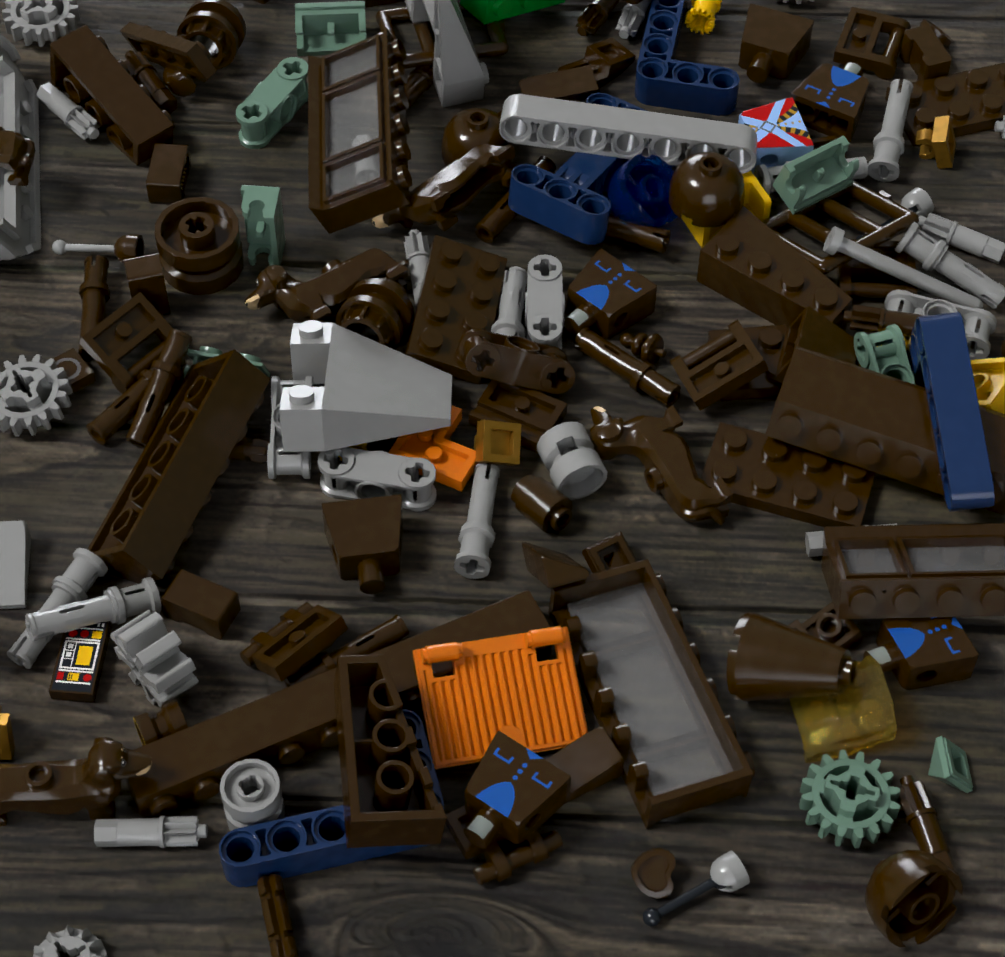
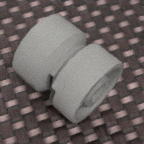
M578 422L561 423L547 430L540 437L537 443V451L545 467L550 471V478L555 488L570 500L586 497L596 492L607 479V470L599 454L594 450V444L583 424Z
M245 759L234 763L225 771L220 782V794L230 831L285 817L280 779L277 771L269 763L260 759Z

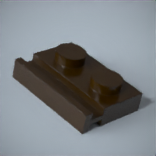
M492 380L477 401V407L469 413V424L477 427V421L482 420L521 424L520 446L538 453L537 443L540 437L547 430L562 422L567 414V403L531 388L514 387Z

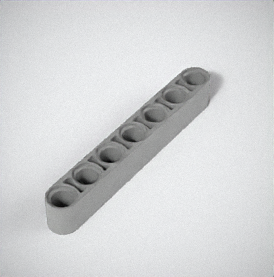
M525 94L509 96L504 101L499 124V133L502 138L514 144L678 166L692 154L716 152L734 161L740 172L744 174L755 167L757 159V134L753 128L744 124Z

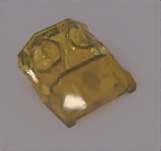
M871 655L866 656L862 661H857L858 669L855 684L853 687H847L844 694L789 698L803 743L805 763L821 761L822 755L826 753L832 759L838 758L840 750L844 749L849 756L862 749L872 748L879 743L895 739L897 726L893 700L881 666Z

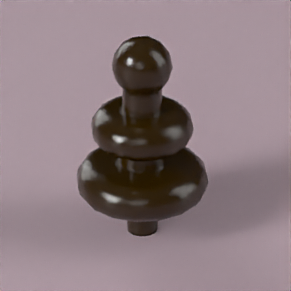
M623 333L620 336L621 345L624 347L631 346L632 354L636 357H641L642 362L648 361L653 365L660 357L664 358L667 354V351L663 350L664 340L659 334L655 333L648 336L645 333H639L634 338L631 333Z

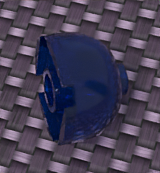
M642 154L635 155L621 165L613 173L608 186V200L611 203V210L614 215L625 222L662 228L675 220L678 216L674 214L669 205V186L674 173L670 165L658 156L651 155L645 157Z

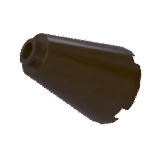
M745 613L735 626L733 636H740L737 650L729 649L726 676L728 690L730 694L737 695L735 697L737 700L756 701L842 695L847 687H853L855 684L858 669L857 661L851 659V653L847 649L757 613Z

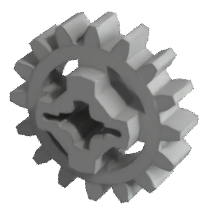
M6 0V9L2 10L7 34H12L15 42L24 38L25 46L31 45L33 41L38 42L39 47H43L45 41L50 40L52 43L60 36L63 37L69 34V30L78 29L77 21L81 20L77 0Z
M36 354L32 361L27 362L24 355L19 356L18 364L13 365L8 360L4 362L6 370L0 372V431L5 432L11 427L14 435L19 437L23 429H28L31 436L36 435L37 427L41 425L45 429L50 430L52 428L50 423L52 418L58 420L64 418L60 408L71 407L72 404L68 395L73 393V389L64 368H58L55 360L52 358L44 363L40 354Z

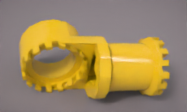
M691 0L692 8L686 14V27H690L691 32L694 30L695 33L700 31L702 35H704V32L709 34V31H713L715 26V14L720 11L722 0Z

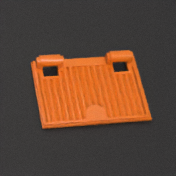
M566 626L529 630L526 633L461 643L436 644L412 651L428 743L435 770L480 762L498 731L534 753L563 749L588 733L569 631ZM554 645L557 659L538 662L535 648ZM452 661L454 675L434 678L433 663Z

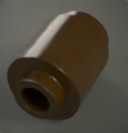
M527 475L515 485L511 494V500L515 503L516 510L545 533H552L555 530L560 531L570 522L572 518V501L544 478Z

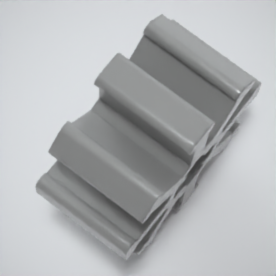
M147 610L111 633L112 640L117 644L114 650L118 658L130 667L129 677L136 686L141 683L146 698L151 704L157 703L161 708L164 704L169 703L198 684L199 680L192 673L196 670L192 659L188 658L178 648V645L182 643L174 630L168 633L162 616L156 611L151 613L150 610Z

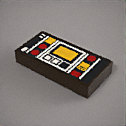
M110 621L85 626L84 628L66 633L63 632L49 688L51 699L95 703L112 630Z

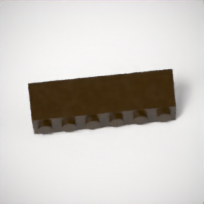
M796 346L778 394L766 436L944 495L926 389ZM979 406L995 494L994 506L983 509L1004 515L1005 414Z
M235 349L191 365L87 549L104 561L108 568L107 573L141 584L142 579L152 577L154 581L162 580L174 568L176 563L174 557L180 545L185 543L193 533V521L198 512L210 501L212 486L217 477L221 476L230 464L229 455L232 449L247 433L248 426L246 424L251 414L261 406L265 399L263 392L270 378Z

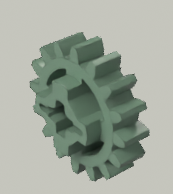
M845 749L840 750L838 759L835 761L827 753L822 755L820 766L811 763L807 778L802 780L800 788L802 795L799 808L809 810L805 823L807 826L818 823L820 825L818 837L821 839L829 833L835 835V846L840 847L844 838L851 839L854 848L860 847L863 837H866L872 844L877 843L880 831L886 834L891 831L893 819L897 818L900 804L896 803L900 795V788L891 786L894 777L892 771L881 774L878 771L881 761L876 759L867 764L864 762V752L861 751L857 753L855 759H849Z

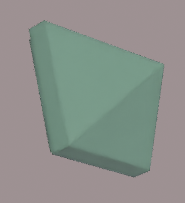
M943 736L937 737L928 775L965 793L973 791L966 752Z

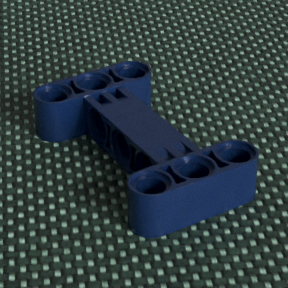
M594 93L588 96L586 103L647 111L606 93ZM576 152L554 174L535 165H518L511 171L508 206L515 213L576 241L588 245L599 244L606 238L611 203L603 194L636 160ZM640 161L657 169H670L675 166Z

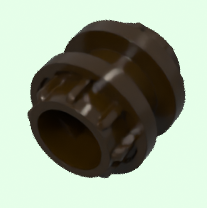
M198 0L188 10L177 30L176 36L180 35L186 40L202 43L211 54L210 62L218 70L228 66L233 61L245 39L246 24L238 9L225 0Z
M368 278L354 286L348 299L337 312L336 324L396 350L403 335L408 331L413 322L414 308L404 287L387 278Z

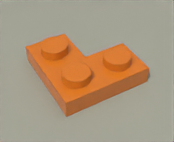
M453 405L451 426L399 436L388 452L394 455L413 458L421 457L429 460L436 469L435 481L461 492L474 473V467L479 464V462H476L475 450L449 440L462 420V409ZM419 469V475H422V469Z

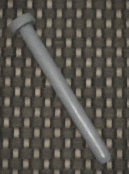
M836 226L832 228L826 238L823 251L828 254L834 255L838 251L948 302L971 308H983L981 299L845 238V231Z

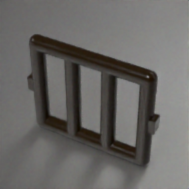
M459 4L462 13L469 12ZM407 7L378 11L376 14V21L380 30L378 34H383V28L387 27L396 40L392 23L411 20ZM503 19L485 24L492 42L474 44L478 58L506 54L509 46L503 33L505 32ZM427 21L413 24L423 52L406 54L407 58L403 60L404 69L433 65L434 40Z
M854 181L851 186L795 214H792L789 208L762 221L825 275L854 258L838 251L834 255L830 254L822 258L776 231L790 224L824 244L831 230L806 216L819 209L865 234V236L854 242L874 249L907 231L914 221L918 223L919 216L915 212L892 201V195L882 190L877 193ZM848 194L895 220L881 226L834 200Z

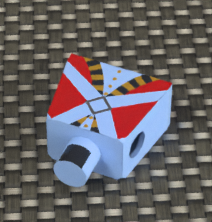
M793 97L749 109L739 115L738 124L750 126L757 134V159L755 167L765 164L767 167L782 166L786 161L795 160L813 151L814 144Z

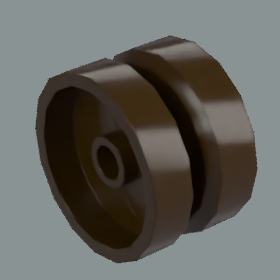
M193 197L175 202L161 212L155 223V240L163 275L169 285L180 292L204 295L226 289L238 279L244 268L242 242L240 241L239 220L231 207L220 200L208 197Z

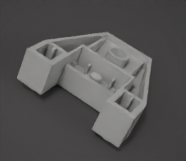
M405 0L412 23L430 21L434 31L433 82L442 108L483 99L484 86L489 83L488 69L485 62H479L457 0Z
M316 320L293 323L290 339L293 380H305L306 376H313L314 384L325 385L324 387H311L301 384L293 387H283L279 408L283 452L329 451L451 426L453 377L451 374L335 323H321Z

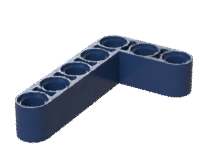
M652 0L636 66L635 98L637 101L649 106L725 116L734 112L737 105L740 82L736 71L727 67L674 60L688 0Z
M953 312L917 317L906 353L915 382L924 381L947 508L949 512L993 507L995 501L994 484L961 313Z
M402 709L408 726H412L417 739L416 746L424 767L427 766L433 781L432 788L437 801L442 804L444 809V801L423 723L415 712ZM343 805L232 830L222 837L219 844V855L226 880L237 887H250L257 885L260 877L270 874H279L284 879L428 845L347 848ZM332 833L343 835L341 839L336 841L324 839ZM292 843L298 845L289 852L278 850L285 844ZM240 854L252 855V857L244 862L232 861Z

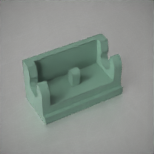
M365 1L295 3L297 56L328 55L367 39Z
M841 136L784 164L773 183V187L792 214L853 184L852 178L859 168V160L855 159L849 163L847 162L845 152L848 151L850 143L845 136Z
M242 185L241 209L245 219L247 242L249 243L248 261L250 265L254 266L257 261L256 256L259 253L265 252L269 254V266H281L286 236L280 187Z

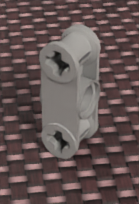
M538 255L529 261L527 270V292H525L527 339L536 343L556 346L562 350L565 311L562 264L552 255Z
M894 290L887 294L884 302L886 310L921 314L922 316L960 312L964 323L970 360L985 359L989 355L991 350L989 337L990 334L994 333L997 326V319L991 312L954 304L942 299H933L913 294L906 290ZM903 301V308L899 309V304ZM978 320H981L980 328H976ZM972 341L976 342L974 349L970 348Z
M272 376L271 433L267 450L269 479H276L277 475H302L304 479H311V452H283L279 408L283 387H293L301 384L314 387L313 376H306L305 380H280L279 376Z
M350 447L321 451L318 455V467L320 472H322L320 488L328 497L355 500L401 494L402 508L412 511L427 510L436 501L437 493L433 484L436 479V469L433 463L427 459ZM338 456H341L342 458V464L340 465L338 461ZM419 469H422L421 478H419ZM336 478V487H333L332 479ZM417 491V500L413 498V492Z

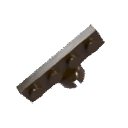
M129 22L120 30L136 53L140 50L146 60L159 64L164 68V83L175 95L185 97L193 94L197 86L192 79L197 78L205 83L217 71L209 60L211 58L210 52L199 41H189L180 35H170L164 30L158 31L148 25L142 26Z

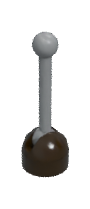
M128 234L122 235L116 240L114 245L66 244L63 240H56L52 244V250L58 255H62L66 251L115 253L117 258L124 263V259L144 256L145 246L142 235Z

